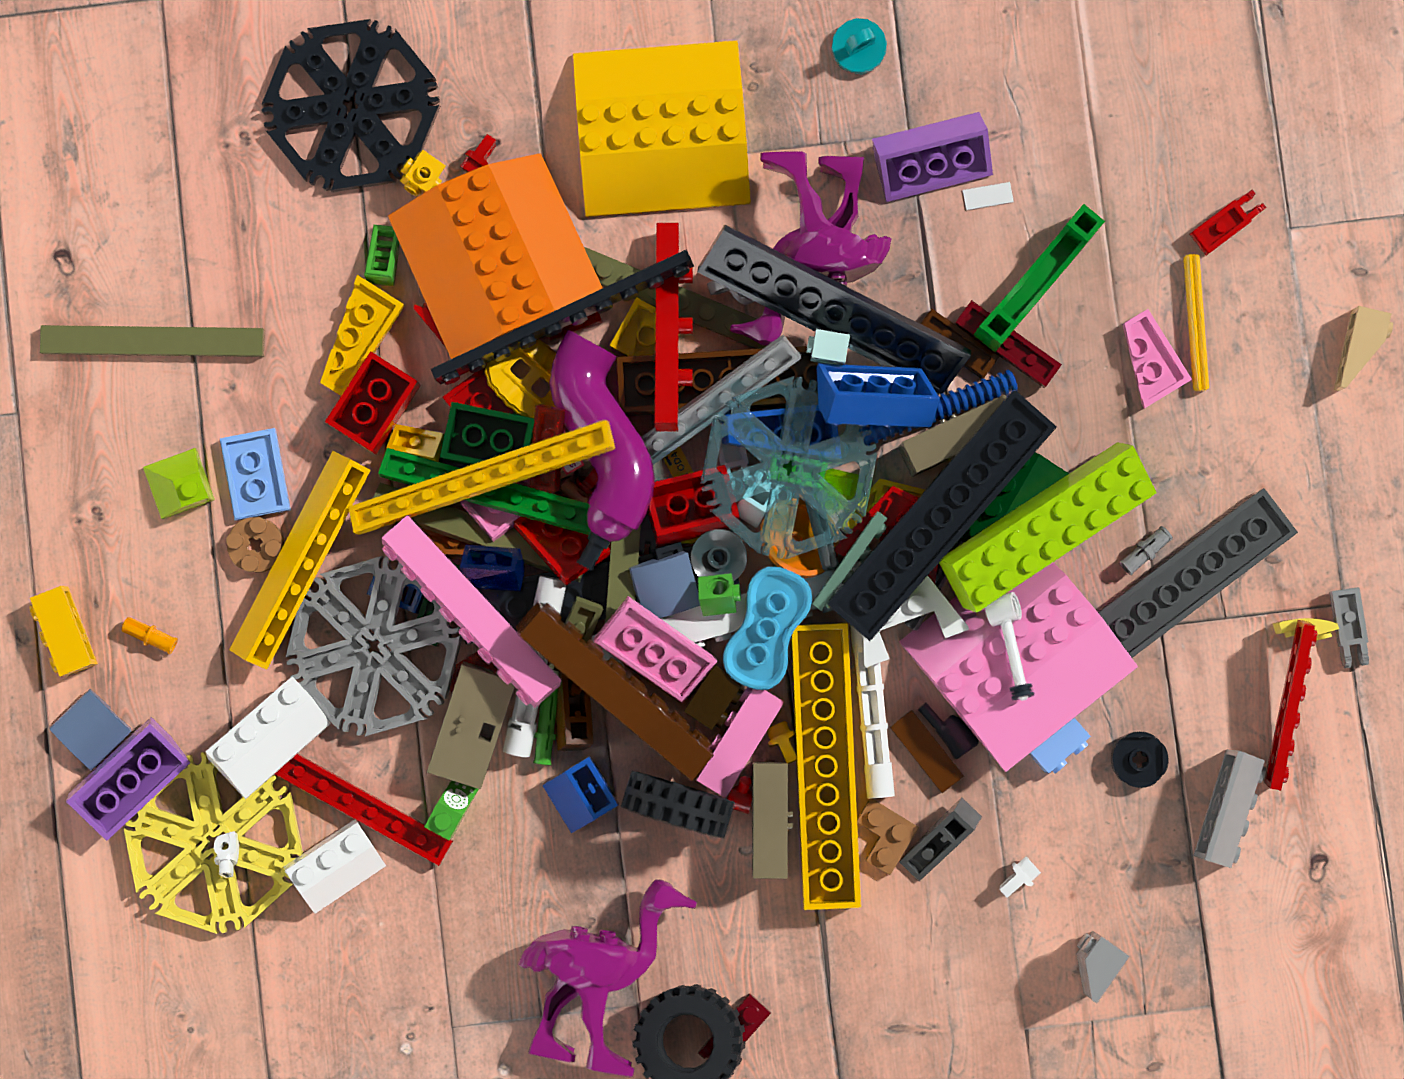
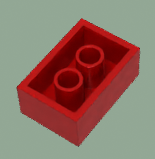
M370 351L325 422L376 455L421 387V384Z
M725 465L654 482L653 495L647 511L657 547L698 538L702 534L715 529L730 530L739 527L740 515Z

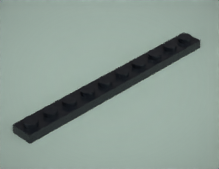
M687 249L435 366L431 368V372L440 385L443 383L445 385L455 383L460 379V375L469 371L470 373L478 372L486 367L485 364L490 361L504 360L511 355L512 351L520 347L521 349L532 347L537 343V339L544 336L553 337L559 334L562 328L567 325L581 324L588 319L587 316L595 312L599 314L607 312L613 308L614 303L621 300L624 302L636 298L639 295L638 292L644 289H656L664 284V280L672 276L675 278L684 276L690 271L689 268L694 267Z

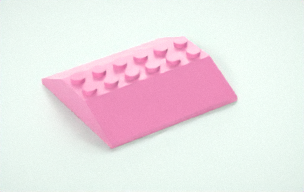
M1054 562L1007 592H1014L1016 594L1022 612L1021 619L1014 621L1012 625L1026 683H1032L1033 687L1030 689H1033L1031 692L1035 694L1027 700H1012L1014 695H1011L1013 692H1010V688L1015 686L1002 628L1001 625L993 627L989 623L985 608L977 613L965 609L956 596L949 603L968 625L969 630L944 638L934 613L921 624L918 630H913L899 641L1005 772L1138 668L1104 619Z

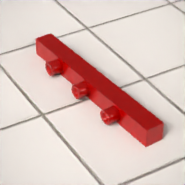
M656 223V263L679 253V223ZM693 267L689 268L690 271L684 276L678 278L672 276L664 280L663 285L656 288V432H678L679 386H693L692 369H679V334H693V317L679 318V284H693Z

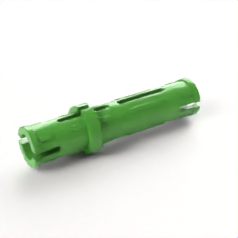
M558 688L540 703L538 728L534 736L536 738V747L533 763L551 765L553 740H556L554 727Z

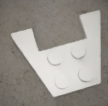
M927 576L881 630L932 611L936 614L944 638L967 631L969 627ZM880 631L871 641H868L863 636L865 668L889 659Z

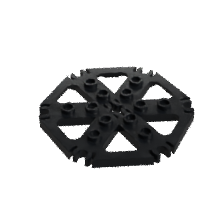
M371 19L307 28L313 35V39H310L306 32H300L305 40L304 44L297 46L290 40L289 44L295 51L294 53H291L285 45L262 102L264 107L262 108V113L264 115H274L271 122L264 123L266 129H274L266 131L306 182L310 174L309 183L313 186L318 178H324L323 189L326 191L330 189L332 181H334L331 192L395 183L390 177L389 172H392L400 180L402 177L398 173L399 166L404 165L408 157L414 160L417 154L424 149L440 109V105L429 106V104L435 105L440 103L439 96H428L430 90L438 88L436 82L428 81H436V78L396 29L393 36L392 27L389 25L384 33H378L379 22L376 20L372 22ZM346 34H357L360 37L361 42L347 77L323 49V41L326 38ZM392 49L398 50L415 70L414 79L409 82L375 87L388 52ZM294 64L301 65L324 95L290 100L281 98L280 89L290 66ZM355 97V103L358 108L357 110L352 109L347 113V107L344 103L351 102ZM419 111L422 114V119L414 139L409 145H401L379 118V116ZM327 124L316 154L311 160L302 159L286 139L288 130ZM357 134L377 159L379 167L373 173L345 176L342 174L341 169L353 139Z

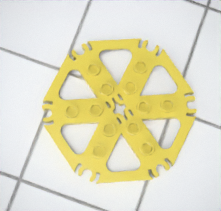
M206 752L201 753L202 761L199 765H196L193 762L192 755L186 756L190 761L188 768H184L137 812L138 819L136 821L129 820L126 823L129 827H135V830L123 828L136 893L142 887L147 886L148 889L141 892L139 897L143 899L148 894L154 896L155 901L149 907L150 910L158 908L161 903L163 904L161 909L155 914L216 934L219 933L217 922H219L221 933L227 932L226 923L228 920L234 922L236 930L242 928L240 916L243 919L244 928L247 927L293 885V882L284 879L285 876L290 879L284 870V866L297 858H292V854L302 855L303 849L292 795L289 792L285 798H280L281 795L286 793L288 788L284 786L279 791L274 790L272 785L278 778L277 775H274L247 799L242 797L228 811L223 813L216 778L219 770L212 763H208L209 760ZM178 778L186 780L194 820L161 810L156 806V797ZM278 809L283 813L288 836V843L285 847L278 848L243 836L271 810ZM235 831L239 841V858L236 865L273 878L274 885L272 889L254 905L246 906L242 903L234 866L233 877L224 878L219 875V865L214 862L215 857H217L214 847L207 849L203 853V850L208 847L207 845L210 842L209 836L216 837L223 832L226 834ZM146 836L185 848L156 875H151L146 871L141 842ZM225 844L223 850H226L229 845ZM213 853L214 856L209 859L208 857ZM203 871L212 912L207 916L181 909L175 903L177 894Z

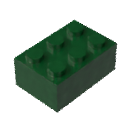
M451 402L440 458L446 461L473 465L532 445L537 422L534 418Z

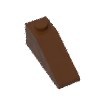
M559 670V678L562 681L558 687L557 751L586 750L594 744L590 695Z

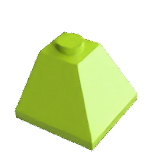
M196 448L143 467L161 519L215 500Z

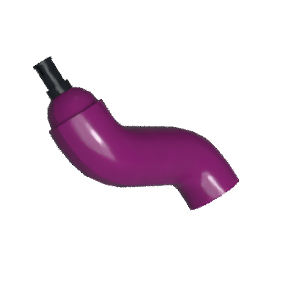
M567 330L552 363L549 382L552 401L561 420L569 431L606 420L610 424L615 444L614 450L588 458L597 472L598 481L587 502L590 504L587 512V523L591 530L587 537L589 541L576 562L593 571V567L604 548L607 549L611 542L624 539L633 529L637 530L652 499L655 475L652 458L644 441L606 386V376L616 356L580 335Z

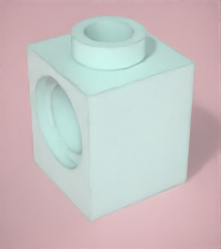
M816 329L815 336H809L806 353H812L810 361L844 365L850 335Z

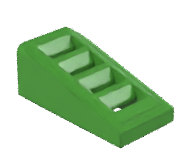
M373 225L364 273L366 280L371 284L394 286L400 243L392 226ZM379 236L393 238V241H383L378 239ZM377 247L391 249V252L378 251ZM376 259L389 260V263L376 262Z

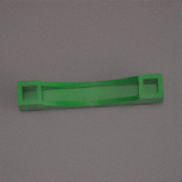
M1083 204L1024 276L979 326L974 336L992 351L996 352L1097 233L1105 221Z

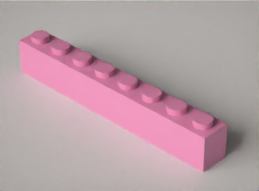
M408 515L382 537V544L384 545L382 550L386 556L392 561L398 560L403 566L401 568L403 574L410 581L415 579L422 586L420 591L430 602L435 600L441 607L439 612L448 622L454 621L460 627L458 632L468 643L473 641L478 646L479 650L477 652L480 657L488 664L492 662L499 669L497 674L507 685L512 683L518 689L516 694L525 705L531 703L536 708L560 686L562 680Z

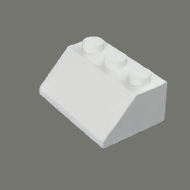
M354 819L285 865L284 870L312 911L317 913L386 865L356 819Z

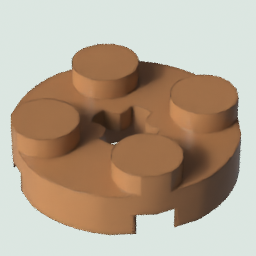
M249 517L239 521L232 528L226 539L227 551L232 562L237 567L248 572H265L270 570L284 545V538L280 529L273 522L261 517ZM252 538L262 540L263 543L260 544L261 550L259 552L254 549L250 551L249 546L251 545L250 540Z

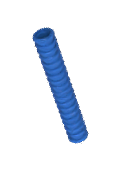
M1008 369L1005 370V374L997 373V377L991 375L988 380L983 378L980 380V383L975 381L972 383V386L965 385L964 389L958 387L956 392L950 390L947 395L944 393L940 394V401L933 423L938 418L939 420L944 419L946 415L949 418L952 413L960 414V410L968 411V407L974 409L977 407L976 404L983 405L985 401L990 402L993 398L1001 397V395L1008 396L1009 392L1014 389L1017 391L1018 386L1013 373ZM867 425L858 427L861 440L866 447H870V443L873 442L878 444V440L881 439L886 441L889 436L894 438L897 433L902 435L905 430L911 432V428L908 426L885 427L882 425Z

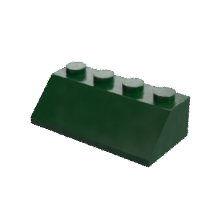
M1035 452L964 533L961 540L963 542L968 541L1069 473Z

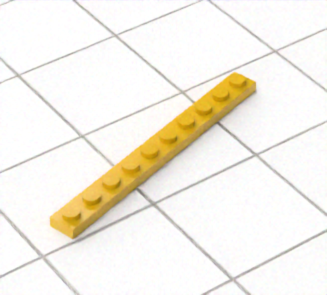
M603 420L349 506L353 532L361 535L399 522L407 515L411 518L614 450L615 444L608 421Z

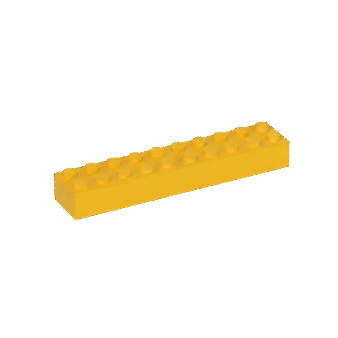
M848 623L798 625L791 635L803 908L804 910L861 908Z

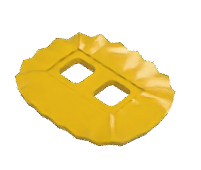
M537 339V343L527 349H521L520 347L512 351L511 355L504 360H493L486 363L484 373L488 386L494 390L496 396L503 400L507 407L513 409L520 416L534 418L537 423L544 424L559 417L552 401L551 390L545 397L540 398L532 391L531 387L539 378H543L547 383L550 382L552 363L556 352ZM517 360H523L530 367V372L523 379L517 378L510 371V368Z

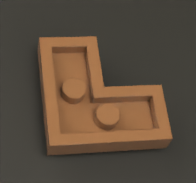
M872 798L868 800L857 819V823L880 836L867 856L866 861L891 875L919 827Z

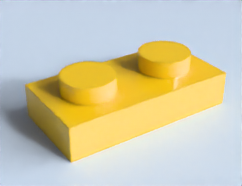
M395 424L386 449L390 448L439 462L445 434Z

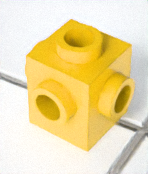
M422 150L414 160L409 158L401 169L404 175L400 182L405 185L404 189L414 196L422 195L442 182L438 177L446 165Z

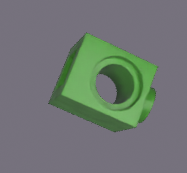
M732 573L698 577L699 603L703 616L737 613L736 601H741L739 584H734Z

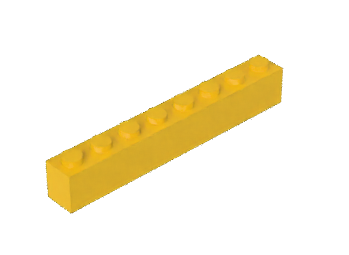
M332 451L229 649L231 652L252 664L266 670L268 669L349 513L348 507L353 505L371 471L370 469Z

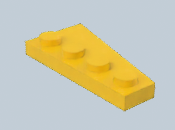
M357 275L351 297H349L342 323L337 332L336 341L333 349H331L320 383L342 396L369 352H376L405 305Z

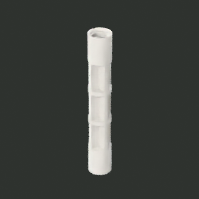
M540 575L533 606L537 601L543 606L549 603L561 613L566 585L559 578ZM530 646L538 654V656L547 664L548 660L544 656H542L538 651H536L532 646ZM517 695L512 718H509L503 752L519 757H530L537 726L535 720L538 706L534 708L531 703L525 705Z
M850 625L857 675L856 690L859 696L860 731H862L867 799L895 796L892 762H890L888 723H886L884 684H882L880 663L865 668L863 635Z

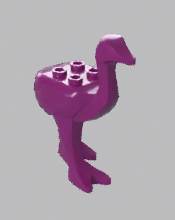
M802 151L760 153L763 169L785 174L794 180L800 202V228L789 232L772 249L847 286V283L855 282L874 272L882 264L890 250L892 238L887 236L878 237L876 234H872L862 239L852 233V227L859 217L858 191L863 175L864 157H818L821 173L843 179L845 182V192L841 206L827 220L823 214L822 200L810 186L807 179V153ZM765 307L760 318L744 324H733L730 326V331L750 338L760 345L768 346L782 334L785 316Z
M655 879L645 891L640 904V942L637 948L628 944L620 937H615V932L599 930V934L588 933L587 928L580 926H571V930L563 929L548 933L532 941L523 952L518 965L524 969L531 968L534 972L549 969L556 976L554 986L545 995L543 1016L532 1038L528 1053L564 1062H575V1048L557 1039L552 1030L561 1009L580 995L582 1000L581 1019L589 1032L591 1041L586 1068L603 1073L633 1077L634 1068L631 1067L632 1062L612 1052L604 1043L603 1019L608 992L621 990L631 985L647 971L655 960L657 954V923L661 913L666 909L676 907L694 909L697 902L683 895L669 882Z

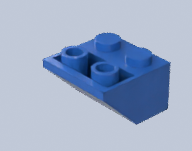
M591 756L542 785L571 833L619 805L618 800Z

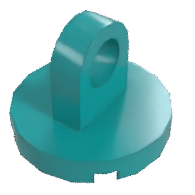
M855 18L846 21L837 29L833 37L832 53L834 60L847 72L861 75L872 72L884 59L887 41L881 28L868 19Z

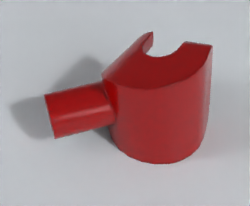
M747 776L741 777L739 785L730 790L727 799L735 802L733 810L749 814L752 794L749 789L751 779Z

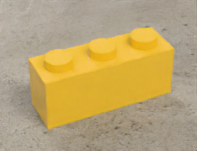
M59 586L30 598L32 603L29 606L30 613L33 619L40 624L42 629L39 632L40 639L43 645L50 650L52 657L49 658V662L54 673H58L60 677H67L98 664L69 587Z

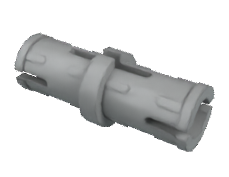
M1160 526L1145 541H1140L1136 544L1137 548L1119 562L1121 567L1132 576L1138 568L1146 561H1152L1156 557L1155 554L1169 541L1173 540L1172 535L1166 528Z

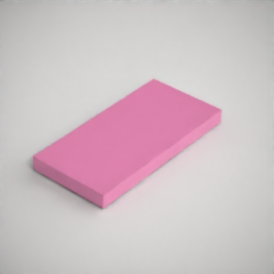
M629 596L593 638L594 643L682 704L717 663L716 657Z

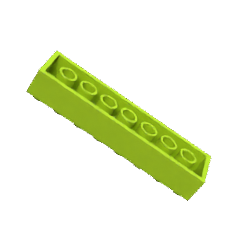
M1117 442L946 554L939 564L962 607L977 613L1157 492L1134 446Z

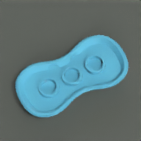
M766 567L757 572L751 579L747 590V611L744 621L738 631L729 639L723 653L724 668L727 674L736 682L752 689L768 690L775 687L783 679L788 665L789 640L793 631L809 613L812 604L811 589L801 576L784 568Z

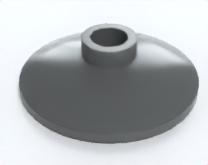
M715 529L702 534L696 540L691 551V563L698 577L732 573L733 581H735L746 567L747 552L742 540L736 534L724 529ZM717 551L724 554V559L721 562H717L713 558L714 553Z

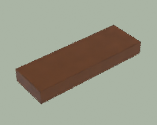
M932 308L921 323V325L970 349L971 357L964 367L981 379L985 378L999 358L998 354Z
M912 710L890 726V729L941 793H944L964 777Z

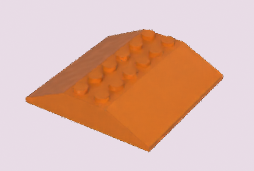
M541 153L482 166L436 185L388 215L450 359L602 289L601 283Z

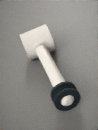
M1010 592L986 606L985 612L989 623L993 627L1001 625L1015 684V686L1010 688V692H1013L1011 695H1014L1012 700L1024 701L1035 694L1031 692L1033 689H1030L1033 687L1032 683H1026L1012 625L1014 621L1021 619V607L1016 594Z

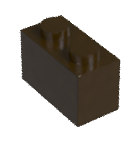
M714 665L684 712L711 730L714 726L720 728L729 715L725 710L730 702L736 705L744 693V690L740 688L742 684L732 679L726 671Z

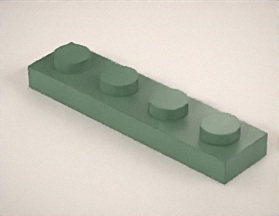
M878 511L873 515L838 567L812 601V605L821 611L824 606L828 609L830 608L827 602L835 594L841 583L844 584L854 571L851 568L858 560L862 563L871 551L868 544L873 537L878 540L888 527L884 524L887 517Z

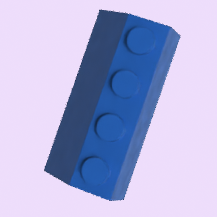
M820 363L817 366L818 408L827 423L833 425L857 424L859 426L882 425L885 427L908 426L910 428L932 426L940 398L921 368Z

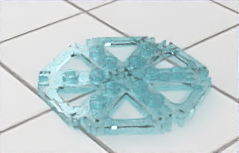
M794 376L731 397L736 400L739 407L731 400L725 403L730 407L731 414L725 416L721 411L716 413L717 418L723 421L724 424L713 418L701 483L712 480V484L702 487V491L711 489L715 492V498L706 502L707 505L714 506L720 503L719 507L710 510L758 554H761V546L765 543L762 548L763 555L769 556L770 548L775 546L778 550L777 558H783L786 547L785 559L848 538L843 535L840 528L846 534L853 533L852 529L848 527V520L852 518L857 523L863 521L858 514L854 513L855 510L862 517L866 516L877 452L866 455V452L876 448V444L866 446L863 442L866 435L872 434L871 430L859 432L858 430L865 426L857 424H846L843 434L809 446L816 407L818 405V389L816 393L814 392L817 388V381L810 380L809 388L805 390L801 385L802 377H796L793 389ZM775 394H781L785 397L786 408L780 438L750 412V406L753 402ZM726 435L733 436L760 463L728 474L719 473L716 464L722 438ZM791 459L792 465L796 467V471L791 472L788 476L787 470L783 469V464L789 463ZM851 461L856 462L860 467V473L854 498L847 500L818 473ZM770 490L763 528L761 531L754 533L731 513V506L736 501ZM800 497L825 519L827 529L820 535L798 542L792 538Z

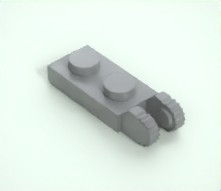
M1360 588L1330 591L1334 623H1337L1339 629L1335 631L1338 647H1340L1343 668H1351L1352 657L1349 645L1357 644L1360 664L1362 666L1368 665V636Z

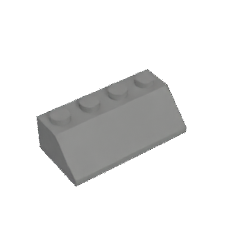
M1226 749L1193 856L1232 868L1233 863H1237L1241 853V848L1238 845L1241 836L1244 837L1249 827V821L1246 819L1249 810H1253L1257 802L1258 795L1255 793L1257 784L1261 783L1265 776L1266 767L1263 766L1265 760L1238 750Z

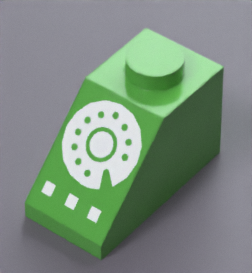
M451 780L424 827L447 840H451L479 789Z

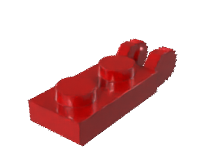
M1253 189L1237 201H1232L1189 234L1205 256L1251 223V219L1267 208L1263 203L1258 204L1249 214H1246L1242 209L1241 205L1249 202L1256 195Z

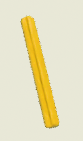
M1189 254L1183 258L1192 383L1194 391H1206L1209 389L1200 256Z

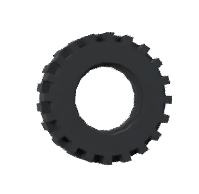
M631 771L621 807L674 826L714 837L725 838L735 802L676 782Z
M698 984L692 986L680 985L654 997L650 1004L639 1014L641 1018L634 1027L636 1040L632 1041L633 1048H637L638 1057L635 1060L637 1064H642L645 1070L643 1073L646 1079L649 1077L651 1079H729L742 1061L741 1053L745 1049L746 1043L743 1041L742 1035L745 1032L744 1025H740L737 1017L740 1014L737 1009L733 1010L728 1004L730 1000L726 996L722 998L716 994L717 990L702 988ZM680 1015H693L702 1019L709 1026L713 1035V1049L710 1057L702 1065L695 1068L682 1067L675 1064L667 1056L663 1046V1034L666 1026L673 1018Z

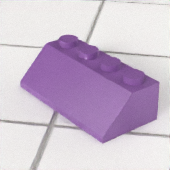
M979 112L872 139L875 162L886 202L993 175L988 128Z
M150 717L68 794L66 802L107 841L186 768L190 761L174 739Z

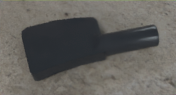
M926 702L918 709L935 728V732L944 741L954 759L960 758L979 744V740L970 728L955 715L949 716L943 722Z

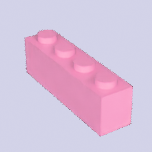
M746 687L739 699L743 703L738 713L734 710L730 713L724 723L728 726L723 736L718 734L710 746V749L714 751V756L698 773L699 776L696 779L698 782L724 798L728 795L784 701L766 690Z

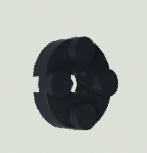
M1142 731L1130 732L1119 738L1112 749V769L1117 778L1129 786L1137 788L1150 787L1165 774L1168 768L1169 757L1167 749L1151 733ZM1139 751H1141L1142 756L1147 757V762H1143L1140 768L1137 767L1136 763L1132 762V758Z

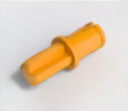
M127 617L122 624V632L143 641L145 646L148 644L170 655L177 645L178 638L157 630L155 625L150 627L131 617Z

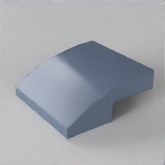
M682 551L660 560L652 559L629 568L638 603L657 617L663 618L700 606L699 594L687 552Z
M91 689L82 695L49 728L68 750L91 771L132 732L131 728Z

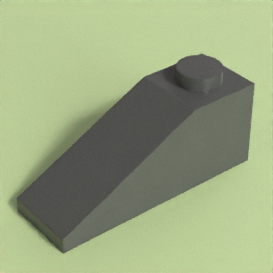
M963 798L959 799L906 853L899 863L920 882L976 829L982 816Z

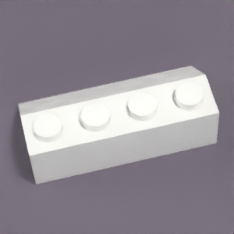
M291 677L206 751L208 760L234 788L247 799L331 723L307 691Z

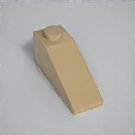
M1362 306L1352 309L1334 390L1341 391L1347 388L1386 341V338L1390 337L1393 329V322H1390L1392 313Z

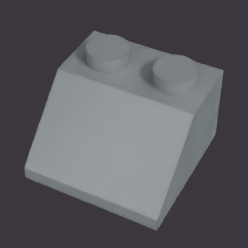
M1092 931L1090 935L1086 933L1077 945L1079 951L1076 954L1083 993L1098 1003L1130 956Z

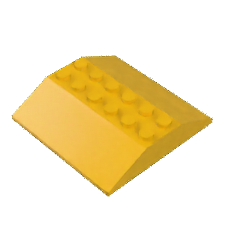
M738 41L573 53L578 136L586 217L751 204Z

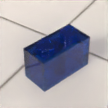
M465 545L460 571L475 588L520 591L525 565L520 548Z

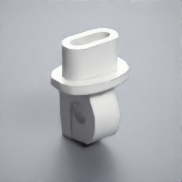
M235 831L219 835L214 842V850L217 854L214 862L219 865V875L224 878L233 877V866L237 864L239 858V841ZM228 844V848L223 850V846Z
M1024 857L1018 864L1012 863L1015 873L1000 885L999 890L1007 898L1023 883L1032 887L1034 885L1032 881L1041 874L1027 857Z

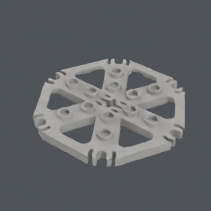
M384 556L320 574L326 581L316 577L314 581L318 583L319 590L315 593L309 588L306 595L312 599L310 600L306 596L303 599L296 613L286 657L297 655V658L288 660L287 665L297 664L299 666V672L290 677H293L295 680L304 679L299 684L313 698L326 718L338 730L343 729V732H349L351 724L356 723L358 726V736L363 735L365 730V736L428 719L424 716L421 709L426 715H433L434 712L430 709L429 703L431 700H434L438 705H443V698H448L462 641L461 635L456 638L451 637V634L459 633L460 627L454 629L450 627L449 622L439 612L441 607L435 600L432 601L434 612L431 615L395 625L404 587L410 583L416 585L419 589L422 586L415 579L410 581L401 571L403 566L398 563V567L395 570L391 568V560L388 557H385L382 563ZM365 573H372L375 576V581L365 616L341 592L340 584L345 579ZM314 611H318L346 640L315 649L307 648L304 639L310 615ZM369 639L380 642L378 648L381 653L368 650L371 647L368 643ZM442 643L446 647V656L441 676L437 681H430L403 654L404 652L431 644ZM353 667L344 707L336 708L317 689L316 681L321 676ZM382 676L410 703V709L407 713L383 720L375 716L374 708Z

